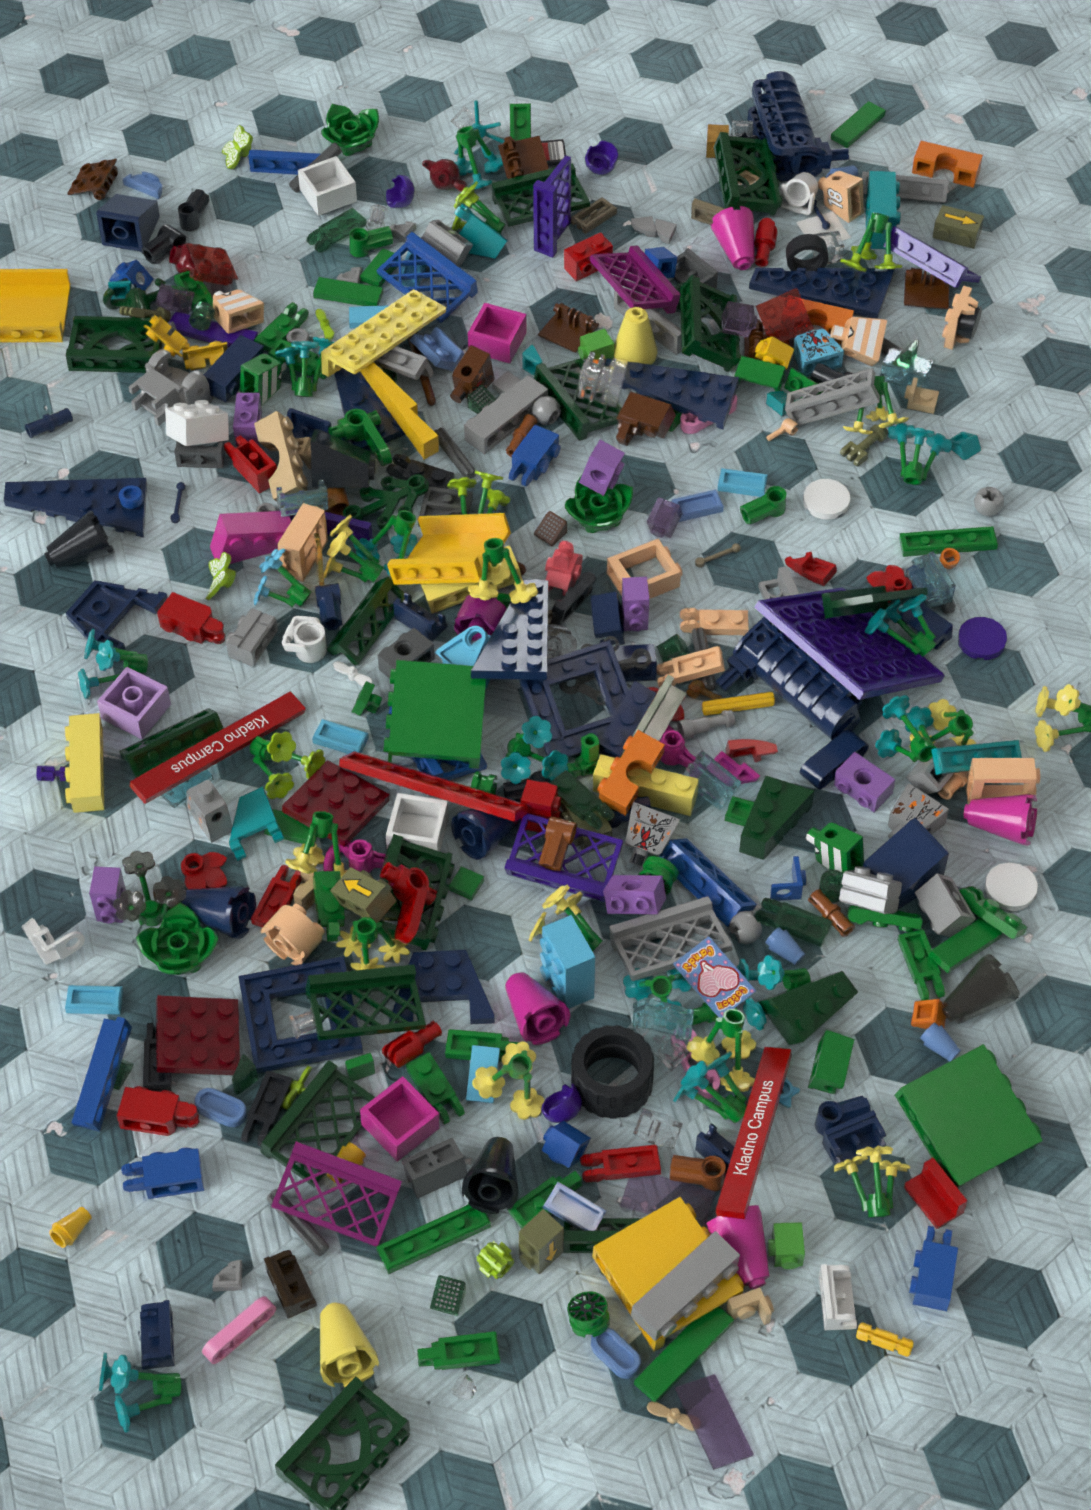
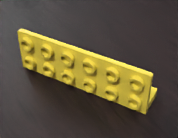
M413 289L321 351L322 374L330 377L341 368L352 374L358 373L444 314L446 307Z

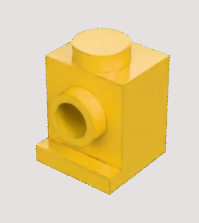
M772 336L761 340L757 344L755 357L765 362L784 366L787 369L794 348Z

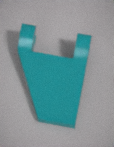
M462 203L455 210L454 214L467 221L459 235L473 244L469 253L495 259L508 240L474 215Z
M263 787L239 797L229 839V846L232 852H234L237 861L247 857L241 840L266 828L270 835H272L275 843L284 840Z

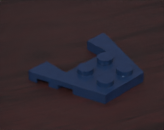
M94 580L66 612V617L87 640L91 629H95L94 637L96 641L105 643L106 640H110L113 643V647L125 650L124 643L108 636V634L134 605L156 615L168 596L164 592H158V594L148 593L147 589L138 588L137 590L126 589L124 585Z
M466 950L412 953L408 965L414 964L415 981L421 1002L469 1000L471 1025L495 1023L494 1012ZM410 988L400 989L398 996L407 1001L411 997ZM395 1002L392 1012L397 1014L403 1006ZM408 1009L400 1016L408 1022L414 1021V1013Z

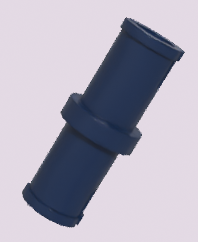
M64 408L54 414H45L42 416L43 418L25 424V430L28 436L33 438L46 431H55L56 427L72 422L73 417L70 410Z

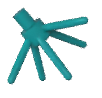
M475 100V123L472 125L473 129L479 130L482 139L486 136L503 143L504 139L486 132L487 129L501 126V123L497 122L483 126L479 119L478 101ZM481 146L483 155H484L485 158H487V157H486L487 154L485 153V151L483 150V148H482V146ZM458 148L454 151L455 155L459 153Z

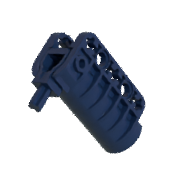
M775 71L767 74L766 79L754 81L752 85V98L755 106L748 110L747 119L752 135H757L760 140L766 138L770 151L776 157L773 159V163L777 166L776 178L779 179V182L790 181L796 175L803 172L810 173L815 177L822 172L823 168L830 169L831 161L849 160L848 148L830 149L828 142H822L820 137L815 138L796 81L791 74L784 71Z
M765 617L741 638L733 651V655L727 660L730 668L715 681L726 692L739 678L745 682L750 677L754 680L762 679L831 740L847 729L853 731L861 721L858 708L862 705L863 699L859 700L856 697L857 700L855 702L851 700L850 696H853V694L836 679H833L834 677Z

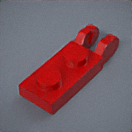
M284 864L281 865L276 876L272 877L251 917L253 925L263 928L283 905L290 906L294 898L293 894L302 881L299 870L295 871L290 882H286L285 878L288 875L289 867Z
M657 1145L602 1150V1152L582 1155L580 1158L581 1165L585 1167L598 1166L603 1163V1168L590 1169L583 1172L582 1177L585 1182L661 1175Z

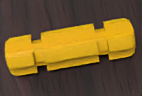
M864 1322L860 1323L856 1333V1338L865 1342L870 1340L872 1341L871 1344L892 1352L894 1349L898 1350V1354L906 1357L911 1354L914 1341L905 1337L900 1339L898 1338L899 1335L878 1327L872 1329V1325Z

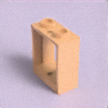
M303 503L278 542V551L286 549L279 558L283 563L282 566L299 581H304L321 553V546L323 550L328 542L325 510Z
M659 539L607 558V575L621 596L622 578H630L625 569L653 558H657L666 572L647 580L649 599L680 587L682 569L678 563L673 561L668 547L663 546Z
M972 758L966 784L967 803L970 804L972 799L1024 794L1036 795V784L1040 783V769L1035 767L1034 758ZM984 783H1024L1023 785H984Z

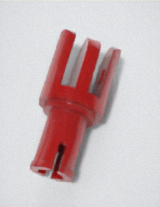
M768 217L763 218L759 222L754 240V246L757 248L754 262L760 267L768 265L770 251L775 249L778 234L775 222Z
M432 1020L426 1025L425 1029H420L416 1032L406 1031L382 1048V1054L391 1063L395 1064L397 1068H401L423 1054L424 1046L437 1037L442 1036V1030Z

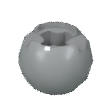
M550 396L540 397L532 407V415L540 424H553L561 413L560 404L555 398Z
M994 487L982 488L974 498L975 508L982 515H996L1004 505V496Z
M739 912L730 921L731 933H735L739 940L737 942L740 944H751L759 939L762 933L761 923L756 921L753 912Z

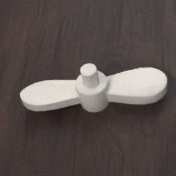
M334 662V669L348 675L350 681H356L362 687L366 681L372 683L370 677L358 673L354 666L349 667L343 662Z

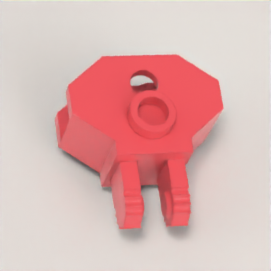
M568 541L560 542L559 549L555 550L553 557L547 559L545 571H548L546 576L548 592L553 587L562 589L563 596H565L570 587L575 586L582 570L583 555L574 553V547Z

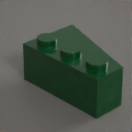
M765 775L742 831L739 852L764 860L783 840V836L796 826L804 813H808L812 808L814 790Z
M840 971L758 1001V1003L786 1042L791 1045L804 1042L852 999L858 991L845 973Z

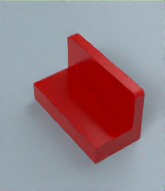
M934 1158L924 1162L922 1173L910 1179L904 1185L905 1190L936 1229L946 1225L965 1211L967 1199Z

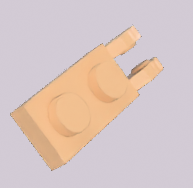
M684 608L680 612V618L684 620L680 624V630L684 633H692L694 628L700 627L705 630L706 635H745L749 630L748 610H697L696 608Z
M720 646L672 658L670 661L658 664L657 675H662L657 680L658 686L661 687L668 674L674 677L671 685L675 686L676 683L725 671Z

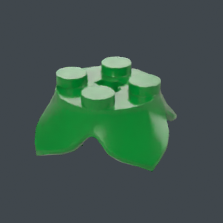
M332 103L326 116L327 128L324 127L321 130V134L326 140L339 145L343 155L351 156L372 146V139L375 137L379 124L378 109H364L358 115H355L346 106Z
M579 478L575 485V497L568 498L565 502L566 511L585 527L588 533H596L597 531L608 530L620 525L624 513L632 502L633 487L626 484H616L613 490L608 488L603 496L579 483Z
M180 902L167 911L159 928L149 927L138 934L136 940L142 954L156 964L161 972L181 975L196 973L200 970L203 961L215 949L218 935L210 927L202 928L195 912Z

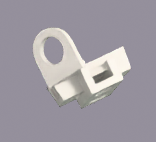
M33 918L21 926L46 965L60 958L61 960L65 959L80 949L85 941L83 934L78 931L71 932L55 941L49 929L44 925L38 926ZM42 935L45 936V938L47 939L46 941L43 940V938L41 937ZM78 938V942L74 946L66 947L69 940Z

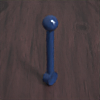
M815 200L813 209L822 222V228L828 230L831 225L821 214L817 207V200Z
M179 482L176 485L178 493L174 513L170 516L172 523L180 521V502L182 491L186 488L183 482Z

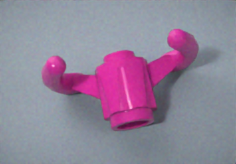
M668 725L662 739L659 740L665 744L664 754L660 760L664 764L671 766L681 764L692 770L686 776L699 779L705 772L703 762L689 753L685 747V740L682 738V735Z
M356 840L352 843L349 842L345 847L339 844L340 852L348 858L349 867L359 872L365 870L368 873L374 868L383 867L386 854L374 851L372 845L367 841ZM333 844L325 854L323 871H333V861L335 858Z

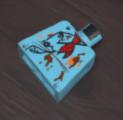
M802 326L797 330L793 352L799 371L806 377L811 376L818 363L824 364L831 369L842 367L844 350L830 337V334L825 329L811 331L808 326Z

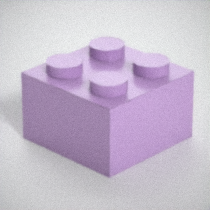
M128 667L122 671L97 701L102 720L140 739L145 737L171 705L167 686Z

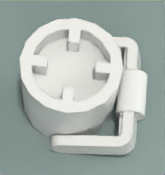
M803 172L796 175L786 184L783 183L780 189V195H782L781 207L795 213L809 215L813 211L815 195L818 192L817 179L810 173ZM809 201L808 208L802 206Z
M293 617L283 636L282 645L284 650L296 652V656L306 663H314L323 659L327 652L325 630L320 620L316 617Z

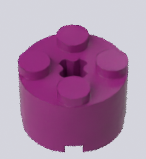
M468 595L457 614L454 630L459 635L469 627L479 626L487 632V635H492L507 608L497 600V597L490 600H482ZM481 633L475 634L471 641L476 642L482 638Z

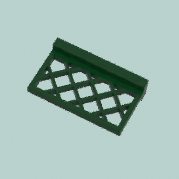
M572 163L571 186H574V188L571 189V199L576 197L582 199V201H571V212L590 207V201L576 176V168ZM555 168L492 183V200L495 205H498L508 227L534 221L533 212L530 211L533 207V198L531 200L525 197L533 196V185L537 180L545 182ZM514 200L512 204L505 203ZM520 202L526 204L527 207L523 209L517 207V204ZM512 212L521 214L519 217H510Z
M582 358L552 367H547L544 363L536 365L534 380L548 389V396L555 398L560 404L561 413L559 416L579 441L587 439L589 432L619 424L616 418L622 408L599 379L588 373V366ZM579 367L583 374L570 370ZM553 374L563 375L564 379L556 378ZM567 377L580 380V382L577 384L566 380ZM583 381L593 384L594 388L582 385ZM564 387L576 390L575 394L567 392ZM580 391L590 394L591 398L580 396L578 393ZM594 396L604 398L606 403L593 400ZM575 401L586 404L588 406L586 409L578 407ZM593 406L603 409V412L599 413L589 409ZM606 410L616 413L617 416L606 415ZM587 416L599 419V421L590 423Z
M886 586L824 593L822 594L825 618L876 612L880 608L886 610L888 608V601L916 597L920 594L928 595V590L925 587L886 592Z
M414 964L308 975L305 991L307 999L310 1000L318 1041L425 1029L426 1022L415 981L416 970ZM410 988L411 997L407 1001L395 994L398 989ZM379 991L387 997L380 1004L370 998L369 995L372 992ZM353 994L360 1000L353 1007L343 1000L345 995ZM327 997L333 1003L328 1009H325L318 1004L317 998ZM390 999L403 1006L397 1014L385 1007ZM364 1002L376 1009L370 1017L358 1010ZM337 1005L349 1011L344 1020L332 1013ZM408 1009L416 1015L417 1021L408 1022L400 1016ZM381 1012L392 1020L389 1024L382 1025L374 1019ZM355 1015L366 1023L362 1027L355 1028L347 1022ZM326 1018H329L339 1026L335 1030L324 1031L322 1023Z
M328 1060L262 1141L260 1152L267 1158L273 1157L286 1167L290 1158L280 1153L285 1145L295 1144L296 1141L299 1143L316 1142L317 1149L321 1150L320 1141L335 1139L337 1149L329 1154L337 1156L341 1147L351 1142L363 1127L361 1119L358 1122L356 1121V1118H361L360 1112H355L353 1100L365 1099L367 1102H370L375 1097L337 1070L338 1066ZM337 1080L347 1087L348 1095L333 1096L332 1087ZM349 1101L351 1113L336 1115L334 1102ZM330 1103L332 1115L316 1117L315 1107L318 1104ZM352 1119L353 1129L350 1132L338 1133L337 1120ZM333 1121L335 1134L319 1135L317 1123ZM313 1123L315 1136L299 1138L298 1128L303 1124ZM294 1162L292 1172L302 1179L310 1176L304 1170L303 1164L299 1163V1167L295 1164L298 1162ZM325 1174L316 1177L317 1183L322 1179V1177ZM313 1180L307 1182L315 1188Z

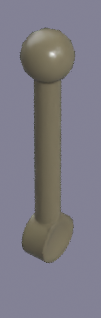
M735 543L731 548L706 558L698 557L695 560V565L703 567L708 561L731 552L737 553L741 550V546Z

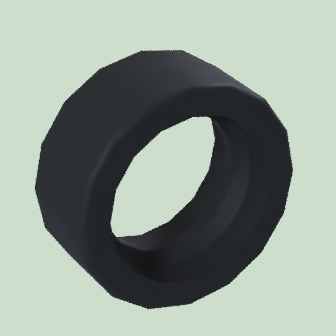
M802 234L794 237L786 247L787 266L791 271H797V268H805L806 271H817V268H825L828 263V250L824 239L814 234ZM804 250L819 252L816 257L808 260L794 257Z

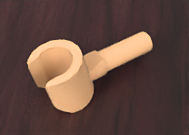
M786 418L778 430L766 436L767 440L771 441L784 432L793 436L798 431L796 427L798 423L790 418Z

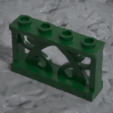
M720 132L714 144V153L725 209L733 207L734 210H741L740 206L749 208L751 211L765 212L774 216L782 205V195L779 193V179L776 178V164L773 163L772 158L773 152L770 151L766 138L760 140L729 136L727 132ZM755 152L758 153L759 158L755 157ZM744 164L754 170L760 177L751 185L744 177L736 174V171H739Z
M691 275L680 288L682 354L689 357L692 354L723 367L724 371L729 372L741 359L737 295L726 294L700 282L699 277ZM709 313L719 326L721 332L711 335L709 328L701 321V318Z
M74 316L69 346L66 349L65 356L69 371L146 373L145 364L149 362V359L155 352L162 349L163 343L160 340L155 342L152 339L144 342L149 338L146 335L148 330L144 325L150 327L152 325L149 322L151 318ZM80 335H87L90 341L84 340ZM114 336H121L131 344L122 347L120 350H109L102 343ZM78 343L84 346L83 349H78ZM153 346L152 351L145 350V348Z
M393 834L387 848L383 867L386 863L390 862L395 867L404 865L411 869L413 867L419 868L422 863L428 862L437 865L439 873L436 875H432L429 872L432 866H427L423 869L429 879V887L434 889L432 884L437 883V894H435L436 898L430 905L424 904L420 920L424 924V930L417 932L408 943L421 947L422 950L426 951L429 943H435L439 928L435 927L436 921L440 922L444 911V906H441L440 903L441 899L445 900L448 894L449 885L445 883L447 878H451L455 864L451 863L453 854L449 852L446 854L403 840L402 836ZM406 856L417 859V861L414 863ZM381 877L379 878V879L384 880L386 883H388V881H387L386 879H383V878H381ZM391 890L390 892L398 902L399 909H397V904L392 906L379 922L382 923L383 929L390 938L395 939L397 925L385 921H398L403 902L397 899L393 890ZM431 908L429 916L424 913Z
M355 1376L276 1462L277 1476L285 1483L290 1484L319 1510H346L350 1503L349 1499L356 1491L358 1493L361 1492L368 1485L370 1475L376 1469L380 1470L387 1464L390 1459L389 1454L395 1447L400 1448L410 1436L409 1420L402 1417ZM363 1399L377 1412L366 1417L359 1402ZM343 1419L350 1421L349 1426L355 1421L357 1423L347 1429H343L339 1425ZM378 1419H385L391 1423L392 1431L386 1437L380 1438L377 1433L379 1430L384 1429V1427L375 1425L369 1429L368 1424ZM359 1431L361 1438L359 1459L344 1464H329L331 1448L326 1438L330 1434L340 1437L351 1436ZM371 1444H372L373 1446H376V1449H375L372 1453H371ZM317 1448L325 1451L321 1463H318L321 1458L320 1456L314 1457L312 1455ZM299 1469L314 1475L311 1486L307 1485L294 1473ZM351 1475L350 1478L346 1481L344 1476ZM321 1477H326L325 1486L327 1490L332 1483L339 1485V1490L332 1497H323L319 1494L317 1488Z

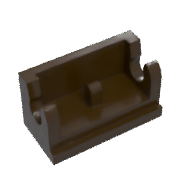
M291 1250L264 1258L266 1272L288 1319L317 1306L297 1259Z

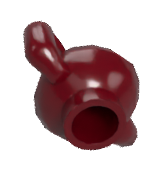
M440 159L436 162L432 160H424L422 162V166L430 171V180L437 189L449 190L455 187L462 192L467 187V183L460 179V170L454 161Z
M192 243L174 246L169 256V263L175 264V268L179 273L200 270L204 262V258L201 257L199 250Z

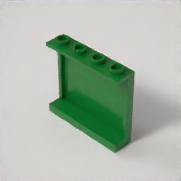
M396 660V669H391L390 684H394V692L389 691L388 706L392 707V714H387L386 729H390V737L384 738L383 752H388V762H392L393 755L469 761V768L479 769L486 679L471 678L473 666Z
M984 1044L901 1087L894 1095L931 1158L936 1160L958 1189L967 1182L1022 1152L1035 1148L1043 1141L1039 1127L1035 1122H1031L1026 1113L1025 1104L1020 1098L1016 1097L1011 1089L1012 1086L1009 1078L1001 1073L997 1066L995 1055L992 1051L987 1050Z

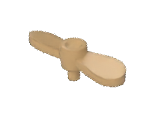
M649 1402L647 1405V1410L651 1414L667 1418V1421L671 1424L678 1423L690 1431H696L701 1426L698 1418L681 1414L678 1408L670 1410L658 1402Z

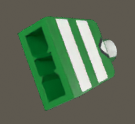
M261 354L242 364L240 393H260L262 406L280 389L281 373L287 368L285 361L281 358L274 359L267 354Z
M833 822L828 823L821 831L815 827L808 831L806 840L815 845L817 862L843 880L845 871L855 870L856 866L863 867V836Z

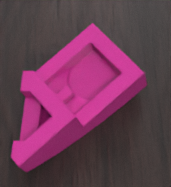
M723 751L705 769L708 775L724 786L756 782L760 777L747 764L743 762L740 766Z

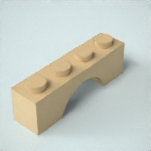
M275 411L255 422L254 425L259 443L270 451H279L278 467L268 480L273 499L279 504L282 502L295 504L301 500V497L309 496L307 490L308 481L302 470L303 462L297 451L298 442L292 432L294 428L292 421L289 417H285L278 411Z

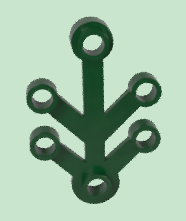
M413 475L408 480L394 479L392 476H386L381 480L383 490L373 489L369 486V488H361L359 492L364 502H370L374 498L380 500L363 508H360L358 505H349L343 510V516L351 515L353 519L362 521L363 517L385 507L382 515L376 520L378 528L382 530L389 522L401 499L406 498V501L398 509V513L401 510L413 513L412 508L418 496L424 495L429 490V482L422 475ZM395 488L401 489L397 492H393Z

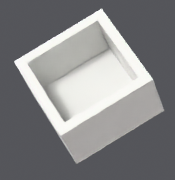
M337 156L298 170L300 191L318 216L357 202L356 182Z
M197 400L195 404L176 403L174 407L165 408L166 435L181 444L191 446L229 440L228 413L219 409V406L212 405L207 400Z
M397 793L386 832L387 848L393 834L402 836L405 841L440 851L449 819L448 801Z

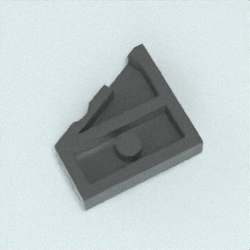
M429 487V490L424 494L419 516L462 515L461 498L458 497V490ZM467 491L468 496L466 497L467 514H469L473 500V492Z

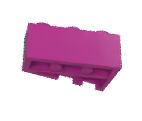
M266 511L219 514L210 545L214 559H220L221 554L225 552L231 555L230 564L272 553L273 550L278 549V542L292 522L288 512Z

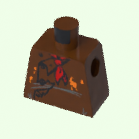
M470 345L452 374L455 389L450 394V397L453 401L461 403L464 398L476 401L474 398L476 396L479 398V394L481 395V392L483 393V390H486L495 380L489 353Z

